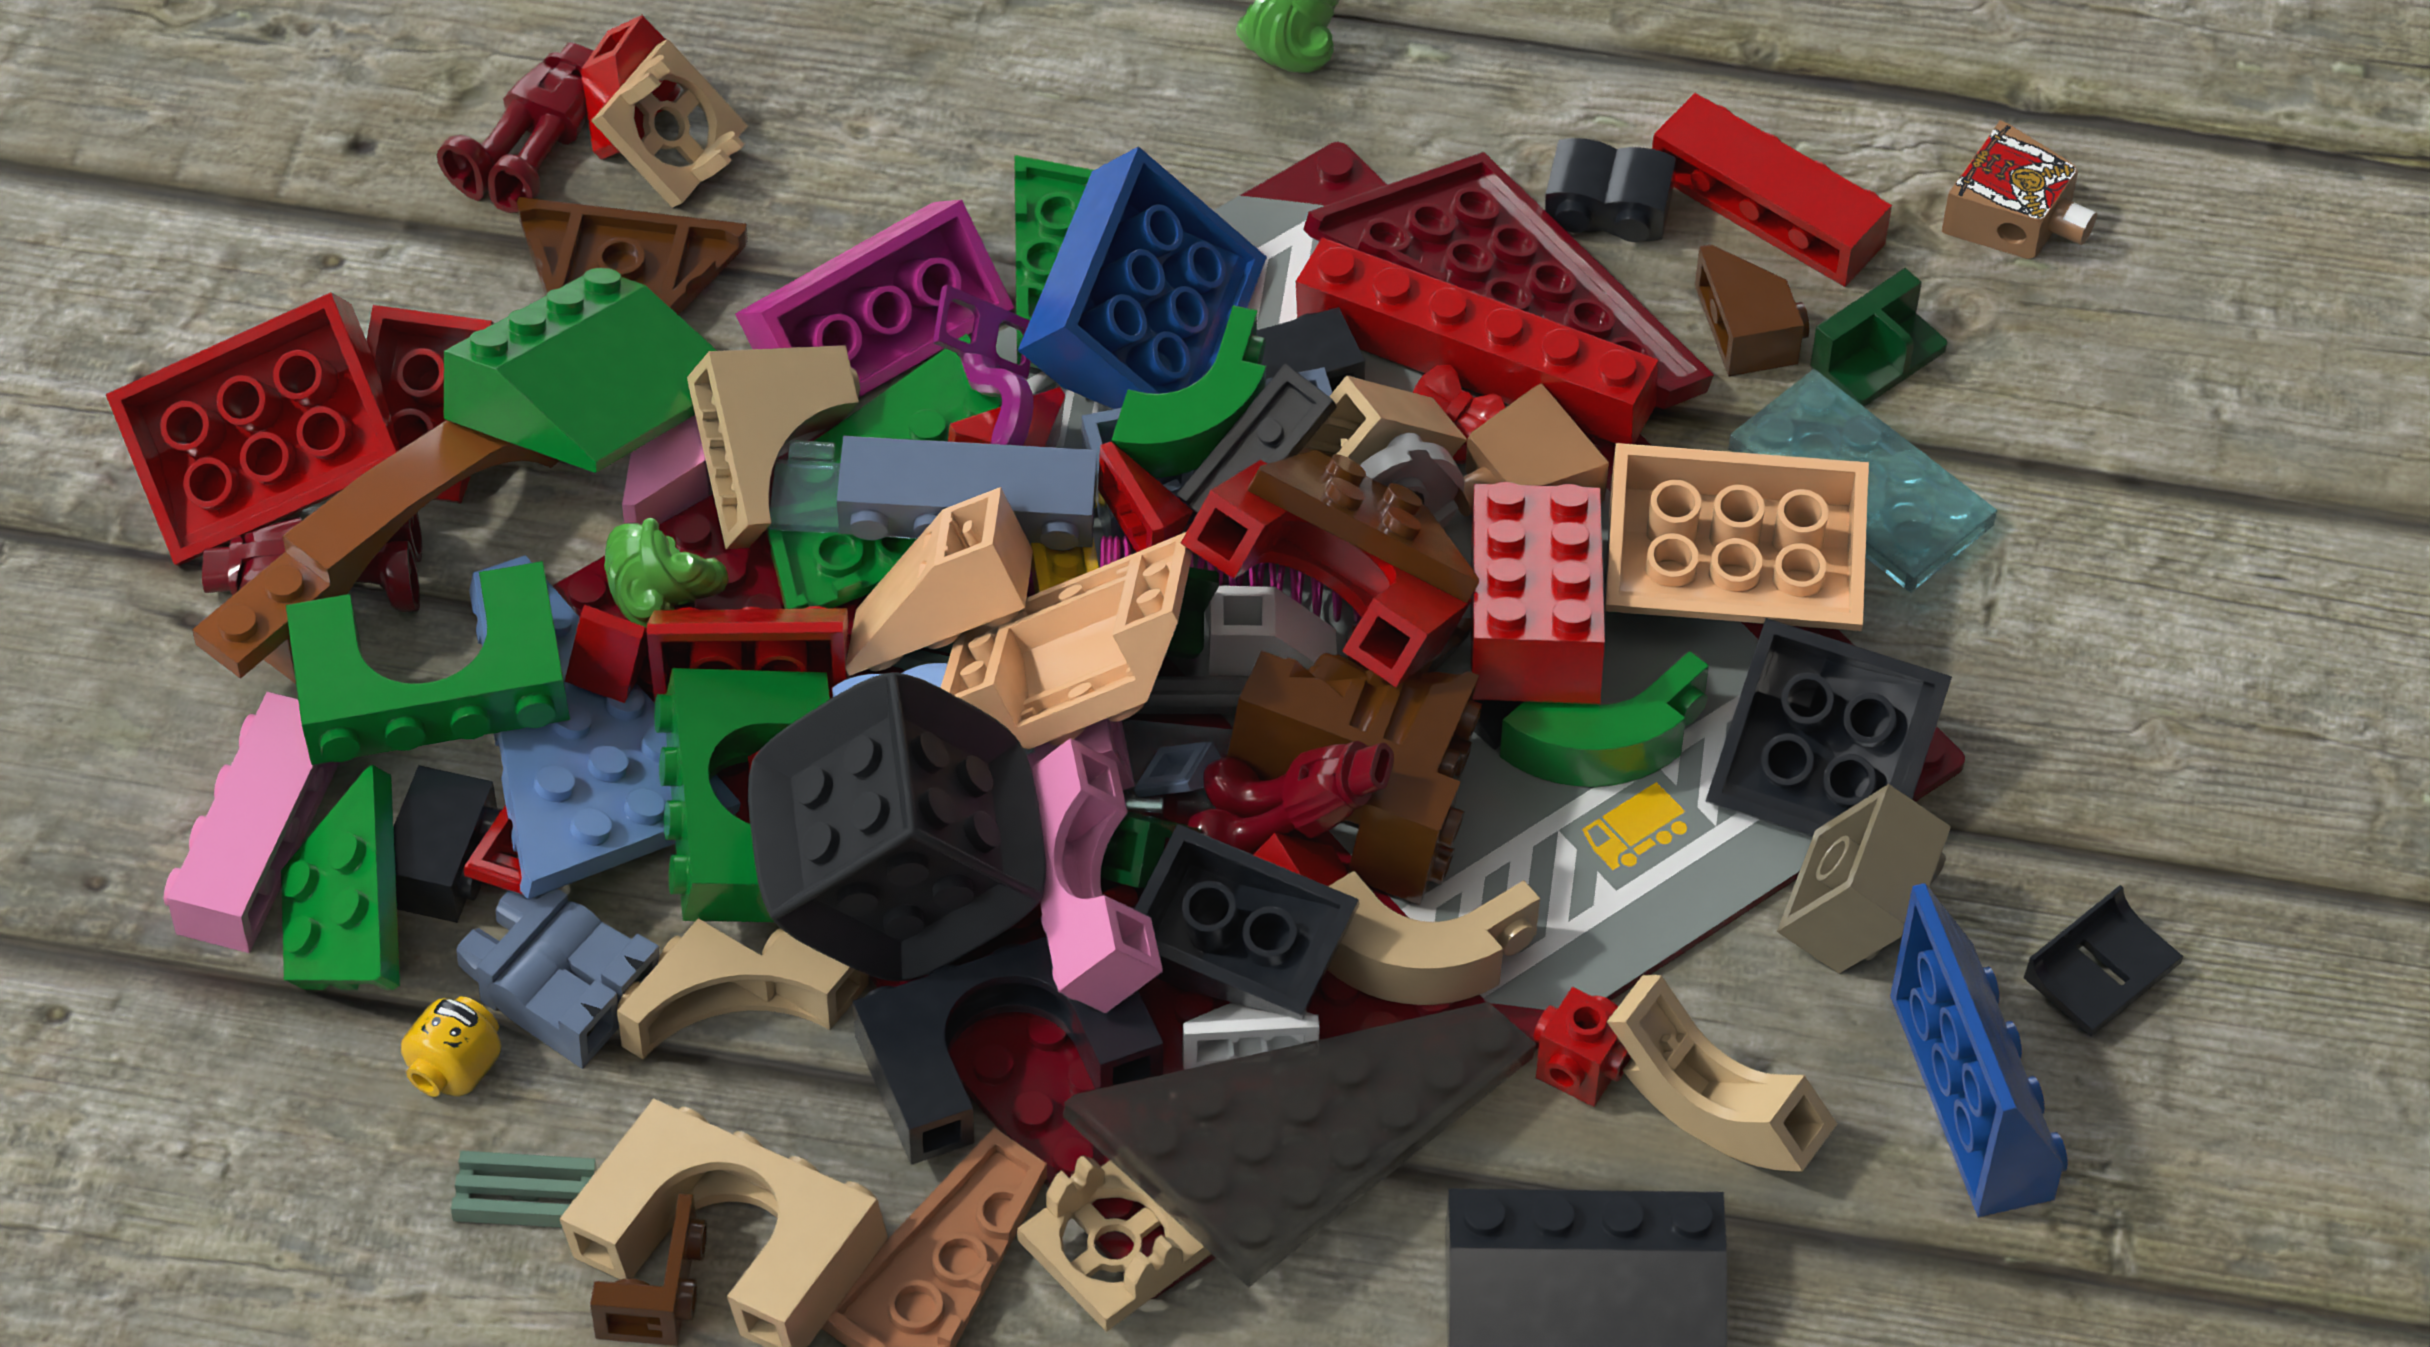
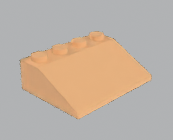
M1616 443L1610 495L1605 611L1763 624L1765 619L1768 618L1790 626L1862 631L1869 462Z

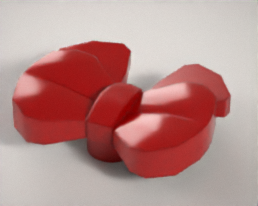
M1451 365L1435 366L1420 378L1413 390V393L1433 398L1466 439L1474 430L1506 408L1502 397L1493 393L1473 398L1469 392L1463 391L1458 373ZM1467 440L1452 457L1456 464L1462 465L1466 463Z

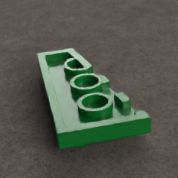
M1014 155L1017 315L1031 320L1092 171H1094L1093 169ZM1016 329L1017 364H1020L1022 354L1018 351V348L1023 339V334ZM1031 362L1030 367L1038 368Z
M837 499L770 511L771 524L766 529L785 609H804L811 606L831 609L870 594L917 540V538L888 536L877 540H865L853 534H839Z

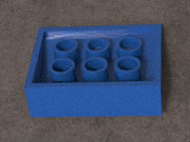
M1138 146L1092 171L1018 351L1062 388L1112 409L1122 408L1128 389L1152 394L1182 390L1196 383L1211 369L1218 355L1232 307L1235 305L1248 308L1267 256Z
M1926 883L1914 885L1911 890L1890 997L1977 1217L2055 1200L2061 1173L2065 1172L2068 1166L2065 1145L2058 1132L2050 1133L2044 1119L2045 1104L2041 1086L2035 1076L2027 1077L2020 1060L2022 1057V1046L2018 1030L2012 1021H2004L1998 1006L2000 996L1995 974L1989 966L1982 967L1973 943Z

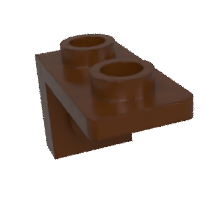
M679 1193L663 1286H652L645 1281L633 1278L620 1279L616 1282L594 1281L590 1307L595 1339L678 1346L682 1320L693 1321L696 1310L697 1280L689 1279L692 1260L703 1261L707 1241V1220L696 1219L693 1194Z

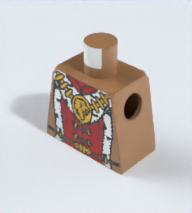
M2000 120L1949 191L1941 232L2022 258L2031 259L2037 257L2053 233L2083 245L2094 227L2097 212L2072 202L2078 170L2073 163L2010 124Z

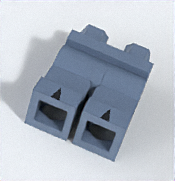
M558 888L531 899L508 890L500 899L495 912L497 923L507 928L509 932L498 941L479 928L472 929L457 946L458 966L478 982L480 1001L495 1011L499 1009L511 1021L583 1069L619 1029L617 1017L618 1003L626 989L634 981L641 983L656 967L660 956L659 946L638 933L633 939L625 936L603 923L583 905L568 901L567 894ZM594 1026L592 1033L587 1037V1033Z

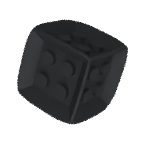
M893 672L869 678L841 692L779 732L762 747L752 761L748 785L749 816L758 885L765 907L773 921L784 932L806 946L840 963L883 980L909 981L930 974L939 967L953 963L1002 934L1028 915L1043 897L1046 881L1044 839L1033 773L1022 745L1015 735L997 719L934 684L908 674Z

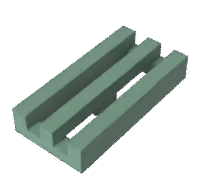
M460 1151L458 1161L460 1170L459 1174H456L455 1180L456 1195L452 1198L451 1204L453 1221L563 1228L559 1218L570 1204L473 1199L471 1196L472 1194L512 1196L514 1200L538 1201L539 1197L575 1199L597 1171L596 1159Z

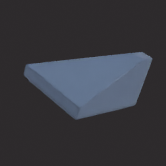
M1213 742L1161 747L1138 781L1134 791L1138 797L1203 788L1204 771L1207 765L1214 760L1220 759L1221 756Z

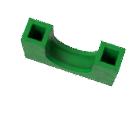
M543 561L479 572L487 620V635L483 647L474 660L459 672L447 678L428 683L412 684L397 682L381 676L366 664L362 657L360 636L350 594L286 605L301 724L311 765L326 762H344L355 757L396 750L408 751L424 745L459 739H476L483 735L499 733L500 731L540 728L551 723L570 720Z
M673 668L667 694H657L654 711L656 733H666L667 747H662L660 752L659 779L661 786H671L672 800H667L665 804L664 835L666 840H675L677 855H671L669 890L671 895H680L683 921H696L699 918L702 921L774 922L765 907L758 885L751 825L731 814L720 803L712 790L710 779L727 767L748 762L750 755L761 750L779 732L830 700L827 672Z

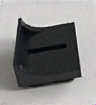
M2119 885L2029 958L2023 978L2088 1035L2093 1036L2180 965L2183 955L2137 916L2126 900L2124 887ZM2083 946L2125 983L2121 986L2079 949Z

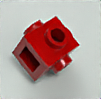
M1573 986L1558 1008L1549 1005L1540 1017L1533 1034V1041L1539 1043L1536 1079L1595 1107L1611 1080L1618 1082L1624 1075L1623 1069L1632 1058L1607 1023L1618 1006L1605 997L1591 996Z

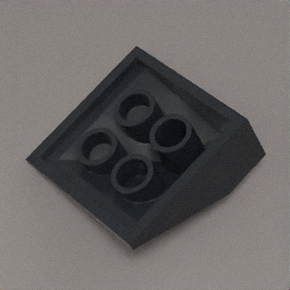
M1766 618L1705 800L1706 803L1813 837L1816 829L1888 784L1910 799H1913L1952 676Z

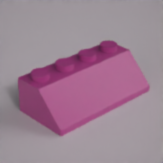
M951 200L932 202L740 310L735 315L752 349L846 346L850 367L855 369L858 374L860 397L944 349L933 344L943 286L950 285L1007 311L1012 310L1014 306L963 201ZM951 301L946 330L950 336L959 339L966 333L967 335L972 333L974 314L970 309Z

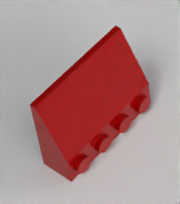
M331 292L105 394L168 551L176 566L202 556L206 548L222 547L229 544L234 537L241 536L242 538L250 532L269 526L335 496L362 474L400 450L375 360L352 304Z

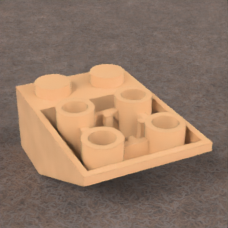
M1001 487L943 509L856 609L846 661V670L849 676L868 668L871 671L887 669L896 664L905 654L926 646L930 649L942 648L954 642L962 632L983 624L990 627L1002 625L1016 617L1020 610L1025 609L1033 549Z

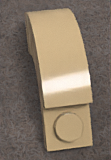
M1353 871L1329 885L1333 889L1359 899L1360 904L1327 970L1339 980L1363 993L1397 1003L1436 1005L1477 996L1500 985L1502 955L1512 956L1519 953L1536 935L1540 897L1523 880L1464 916L1440 922L1419 921L1404 917L1389 909Z
M1643 975L1607 1021L1632 1057L1624 1067L1623 1072L1641 1094L1682 1130L1729 1157L1757 1167L1803 1172L1837 1126V1122L1805 1075L1760 1072L1738 1063L1715 1047L1695 1025L1662 975Z

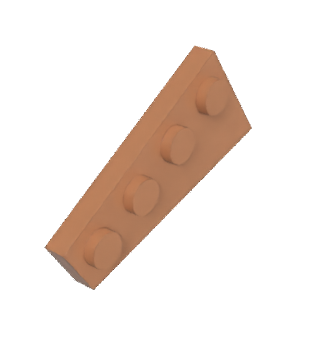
M994 1127L886 1240L821 1329L846 1347H955L1017 1234V1228L1023 1223L1047 1178V1163Z

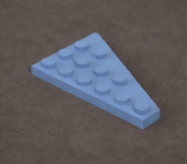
M526 555L473 573L469 593L472 611L478 619L476 626L478 644H482V647L487 635V620L479 572L532 563ZM546 579L563 680L565 681L580 617ZM564 682L570 720L551 723L540 728H522L493 733L495 745L500 747L503 764L501 780L507 815L513 823L511 834L513 850L518 852L522 875L520 891L527 899L676 844L675 840H666L664 835L665 804L667 800H672L671 786H661L659 779L660 752L662 747H667L666 733H656L654 722L655 703L637 683H635L626 702L622 703ZM717 775L713 776L710 779V784L715 796L735 816V813L739 811L741 802Z

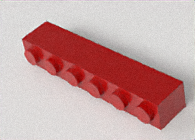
M1323 237L1295 281L1297 318L1304 314L1319 313L1339 307L1359 349L1423 373H1427L1437 365H1451L1458 373L1461 387L1483 395L1497 394L1507 404H1512L1529 390L1542 383L1583 432L1615 444H1635L1657 404L1658 359Z

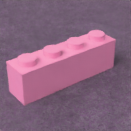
M266 692L256 715L249 714L246 717L239 736V750L232 764H226L221 768L215 783V799L207 816H199L195 821L189 840L190 851L182 867L174 868L171 871L165 885L164 904L169 906L177 935L250 953L281 888V870L299 849L340 763L326 762L311 765L301 724L298 699Z

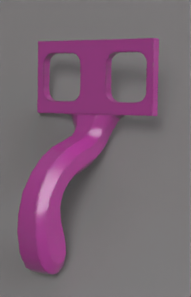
M945 285L941 290L933 344L955 352L961 358L967 380L972 389L986 396L1002 397L1001 410L990 444L1023 446L1028 436L1033 414V393L1026 381L1029 376L1031 361L1024 355L1021 356L1019 365L1003 359L996 351L1000 323L1019 330L1024 336L1030 320L950 285ZM951 301L970 309L974 314L970 343L950 336L946 330Z

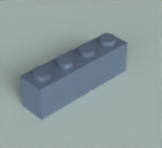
M843 436L837 493L839 534H853L865 540H877L885 536L918 539L943 509L1001 487L1030 544L1041 543L1049 549L1058 551L1070 550L1075 547H1092L1097 492V450Z

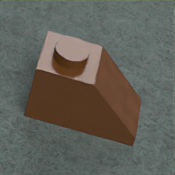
M1712 244L1699 246L1695 288L1728 377L1797 365L1799 363L1802 339L1809 337L1810 325L1806 307L1803 302L1795 303L1787 279Z

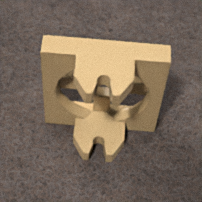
M669 39L659 43L592 119L596 127L672 208L682 204L701 181L712 177L731 162L729 156L745 145L739 136L748 127ZM661 80L678 83L684 89L674 102H659L651 93L661 84ZM635 105L644 114L643 128L645 136L642 140L638 136L634 120ZM697 105L705 112L709 126L705 150L689 134L690 123L688 115ZM658 110L669 111L676 118L679 133L675 141L665 140L656 131L654 117ZM660 148L664 150L675 148L690 165L673 166L663 163L654 155Z
M1123 1152L1102 1167L1094 1159L1081 1156L1077 1159L1075 1172L1070 1178L1062 1171L1055 1176L1046 1193V1208L1017 1228L1018 1241L1106 1332L1211 1254V1241ZM1121 1197L1137 1201L1144 1205L1145 1208L1126 1221L1118 1218L1105 1219L1092 1203L1097 1199ZM1073 1218L1088 1234L1087 1251L1072 1262H1069L1064 1254L1063 1235L1068 1221ZM1162 1224L1165 1236L1160 1235L1156 1238L1153 1252L1147 1258L1142 1253L1141 1239ZM1118 1231L1125 1233L1132 1239L1134 1248L1128 1256L1122 1259L1111 1260L1104 1258L1095 1249L1096 1240L1107 1232ZM1100 1269L1111 1273L1125 1272L1123 1282L1108 1283L1090 1277Z

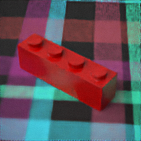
M1694 93L1653 134L1652 149L1665 152L1676 158L1675 189L1844 287L1851 282L1886 244L1892 209L1891 204L1882 200L1874 192L1863 189L1833 172L1824 163L1812 160L1783 143L1775 135L1758 129L1734 115L1726 107L1716 105L1697 93Z

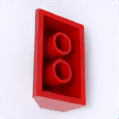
M811 606L804 609L745 607L734 610H699L685 607L677 610H654L647 623V642L654 702L656 701L657 694H667L673 668L827 672L830 699L833 698L832 688L840 682L849 679V674L846 670L849 650L847 608L828 609L821 606Z

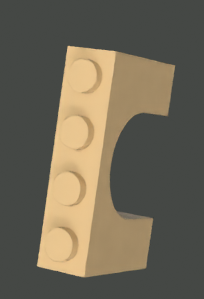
M654 1098L559 1218L575 1259L618 1279H625L635 1276L665 1235L674 1226L679 1193L694 1195L695 1210L721 1202L749 1203L767 1210L777 1218L775 1230L765 1247L727 1296L740 1336L764 1347H808L888 1239L879 1202L874 1194L861 1184L848 1181L845 1184L821 1174L811 1163L803 1158L791 1156L788 1159L764 1148L759 1141L747 1133L736 1131L732 1134L710 1124L701 1114L691 1108L680 1107L676 1109Z

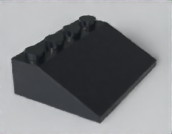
M1449 1188L1445 1225L1447 1347H1727V1243L1724 1192Z

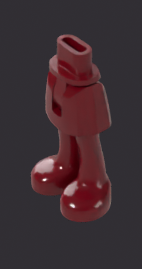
M569 42L561 52L549 53L541 63L521 78L503 98L505 111L492 132L482 143L466 135H454L447 138L438 149L436 156L440 169L450 183L464 195L476 201H479L489 190L494 206L506 213L518 212L517 202L519 197L536 199L541 190V180L538 171L557 141L564 145H569L575 141L584 125L587 109L581 69L594 50ZM527 131L531 133L518 155L509 154Z
M418 512L388 540L356 581L380 585L385 590L391 605L400 612H416L420 608V585L416 562H421L422 533ZM301 518L278 522L245 535L244 544L241 536L231 539L230 547L204 549L202 565L204 592L231 591L233 596L286 552L282 536L302 521Z
M1354 741L1349 744L1319 747L1300 753L1290 764L1286 774L1268 781H1260L1255 771L1245 761L1238 758L1223 757L1214 760L1207 765L1204 771L1203 783L1207 796L1216 809H1208L1194 814L1189 820L1188 825L1201 828V834L1252 855L1274 833L1285 835L1297 829L1309 838L1318 837L1345 821L1353 814L1355 808L1364 806L1371 798L1373 792L1386 788L1394 764V753L1391 747L1383 742L1368 746L1361 741Z

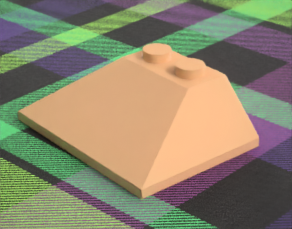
M1186 532L1027 597L1025 609L1020 610L1016 617L1002 625L990 627L983 624L962 632L954 641L940 688L997 719L1015 735L1022 747L1028 750L1050 742L1053 746L1061 745L1068 739L1073 740L1079 736L1086 726L1106 718L1111 722H1117L1134 715L1149 699L1178 623L1193 551L1181 544Z

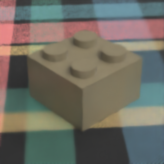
M1890 784L1881 788L1815 830L1777 932L1837 973L1843 972L1863 959L1866 961L1872 960L1882 948L1902 937L1912 886L1926 883L1929 887L1943 869L1946 855L1942 853L1951 826Z

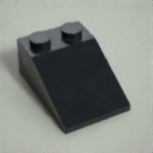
M1177 824L1134 910L1150 917L1152 920L1163 970L1155 978L1188 992L1303 1020L1360 902L1359 899Z

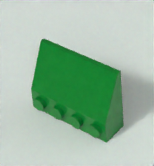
M590 269L583 276L561 288L549 291L546 296L522 309L512 311L506 318L483 330L472 333L469 338L444 351V419L597 473L695 415L687 377L709 351L717 350L646 285L623 278L618 271L613 269Z

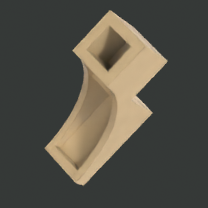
M698 918L682 937L675 936L666 944L659 956L656 967L641 983L637 981L631 984L622 995L617 1006L621 1046L644 1059L657 1045L684 1027L713 1016L741 1011L785 1013L809 1020L830 1030L852 1005V1001L856 1000L869 985L868 975L806 946L781 928L777 929L769 937L763 948L762 955H759Z

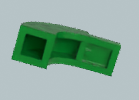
M1233 305L1216 360L1207 374L1196 383L1182 390L1162 394L1127 390L1111 441L1154 478L1176 476L1198 469L1266 387V366L1261 365L1266 338L1256 336L1257 310Z
M1689 651L1642 693L1618 703L1591 704L1524 701L1502 721L1500 758L1532 776L1571 786H1611L1641 779L1655 773L1681 755L1685 726L1695 721L1705 708L1708 700L1705 692L1709 665Z

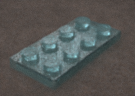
M1815 369L1730 434L1728 450L1731 452L1869 462L1865 557L1910 593L1995 524L1996 508Z

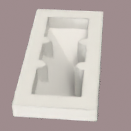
M1229 1003L1183 1023L1184 1069L1317 1062L1319 1040L1318 1015L1306 1012L1303 1020L1236 1003Z

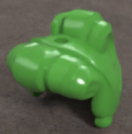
M1255 0L1248 7L1246 15L1238 21L1236 33L1248 49L1270 65L1295 73L1316 71L1330 60L1334 52L1333 35L1327 26L1334 15V9L1339 0Z
M654 518L645 519L642 525L639 523H627L617 526L608 535L604 567L614 602L630 622L647 628V623L654 610H674L676 606L693 604L696 599L713 597L723 592L729 582L728 572L723 563L715 557L705 559L693 553L680 552L676 548V541L670 536H665L659 530V523Z

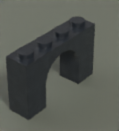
M1045 936L1021 945L1008 944L1002 946L991 955L961 965L951 964L939 967L928 976L896 987L889 985L872 990L865 997L852 1001L855 1038L910 1164L913 1165L975 1144L973 1107L949 1053L957 1038L968 1027L988 1016L1005 1012H1024L1041 1016L1055 1023L1073 1041L1100 1100L1162 1080L1163 1041L1139 991L1137 990L1107 1013L1078 1000L1068 998L1058 992L1057 985L1053 979V963L1048 939Z

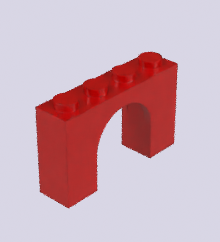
M1261 459L1213 488L1187 530L1181 544L1233 579L1256 564L1274 563L1300 571L1332 589L1346 600L1361 617L1360 622L1342 652L1395 687L1399 686L1442 652L1472 602L1470 598L1465 603L1249 492L1248 486L1259 467L1267 464Z

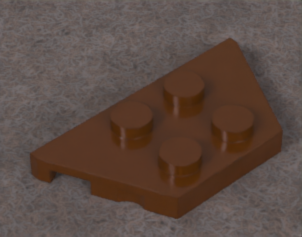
M519 197L517 202L519 221L545 296L549 291L561 288L583 276L590 269L609 268L618 271L623 278L646 285L679 315L746 247L748 241L746 223Z
M1317 450L1260 466L1248 486L1249 492L1465 603L1468 602L1479 584V577L1428 507L1422 505V500L1418 495L1402 485L1391 483L1387 487L1366 476L1365 470L1358 463L1348 457L1335 454L1331 458Z

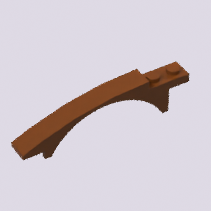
M446 420L362 474L284 534L282 537L286 552L192 629L195 645L240 679L262 660H265L296 684L286 605L347 595L371 560L411 517L439 494L474 473L495 465L517 461L535 462L552 468L560 460Z

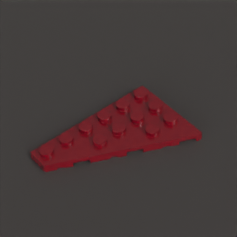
M1485 152L1308 212L1303 230L1317 241H1320L1323 237L1658 359L1656 406L1661 409L1669 408L1708 392L1714 374Z

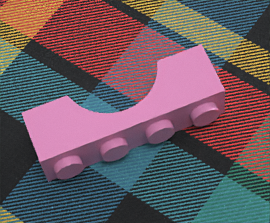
M1068 739L1031 768L1037 793L1046 858V881L1043 897L1040 900L1042 910L1041 921L1048 939L1053 963L1052 974L1058 992L1072 1000H1078L1107 1013L1163 972L1151 918L1107 896H1102L1100 874L1104 853L1114 831L1127 814L1117 763L1072 739Z

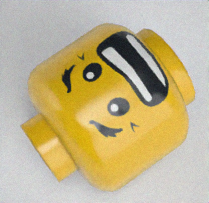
M459 996L456 999L441 998L431 1003L404 1035L401 1042V1054L409 1067L406 1071L409 1081L418 1090L432 1097H437L441 1092L456 1097L470 1093L500 1055L501 1041L497 1034L499 1025L495 1017L483 1005L468 997Z

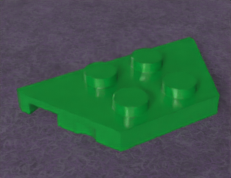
M374 765L363 771L281 870L284 980L303 990H324L330 985L340 990H358L359 984H373L383 990H394L400 986L392 779L389 773Z

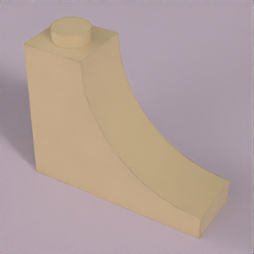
M846 346L709 351L687 377L726 549L749 548L771 524L769 483L773 465L781 447L806 433L835 427L859 403V378L855 369L850 367Z
M1346 376L1329 396L1334 400L1337 408L1298 455L1317 450L1331 458L1335 454L1343 455L1361 465L1372 455L1387 448L1391 440L1400 434L1416 433L1423 442L1438 444L1445 448L1453 457L1467 439L1433 398Z

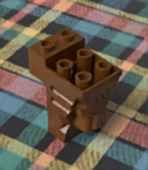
M1261 650L1238 700L1227 757H1235L1245 761L1255 771L1260 781H1268L1286 774L1290 764L1300 753L1315 748L1349 744L1354 741H1361L1368 746L1381 742L1388 744L1394 753V764L1386 788L1373 792L1369 801L1361 808H1355L1353 814L1346 819L1359 825L1348 873L1350 874L1355 871L1366 885L1420 905L1430 881L1442 885L1455 851V848L1452 846L1465 811L1455 808L1461 781L1453 778H1460L1473 745L1470 739L1483 704L1472 701L1479 675L1469 671L1463 674L1429 672L1423 673L1420 680L1409 677L1399 686L1395 687L1371 670L1366 671L1339 654L1323 653L1318 657L1313 666L1307 670L1297 660L1289 657L1284 659Z

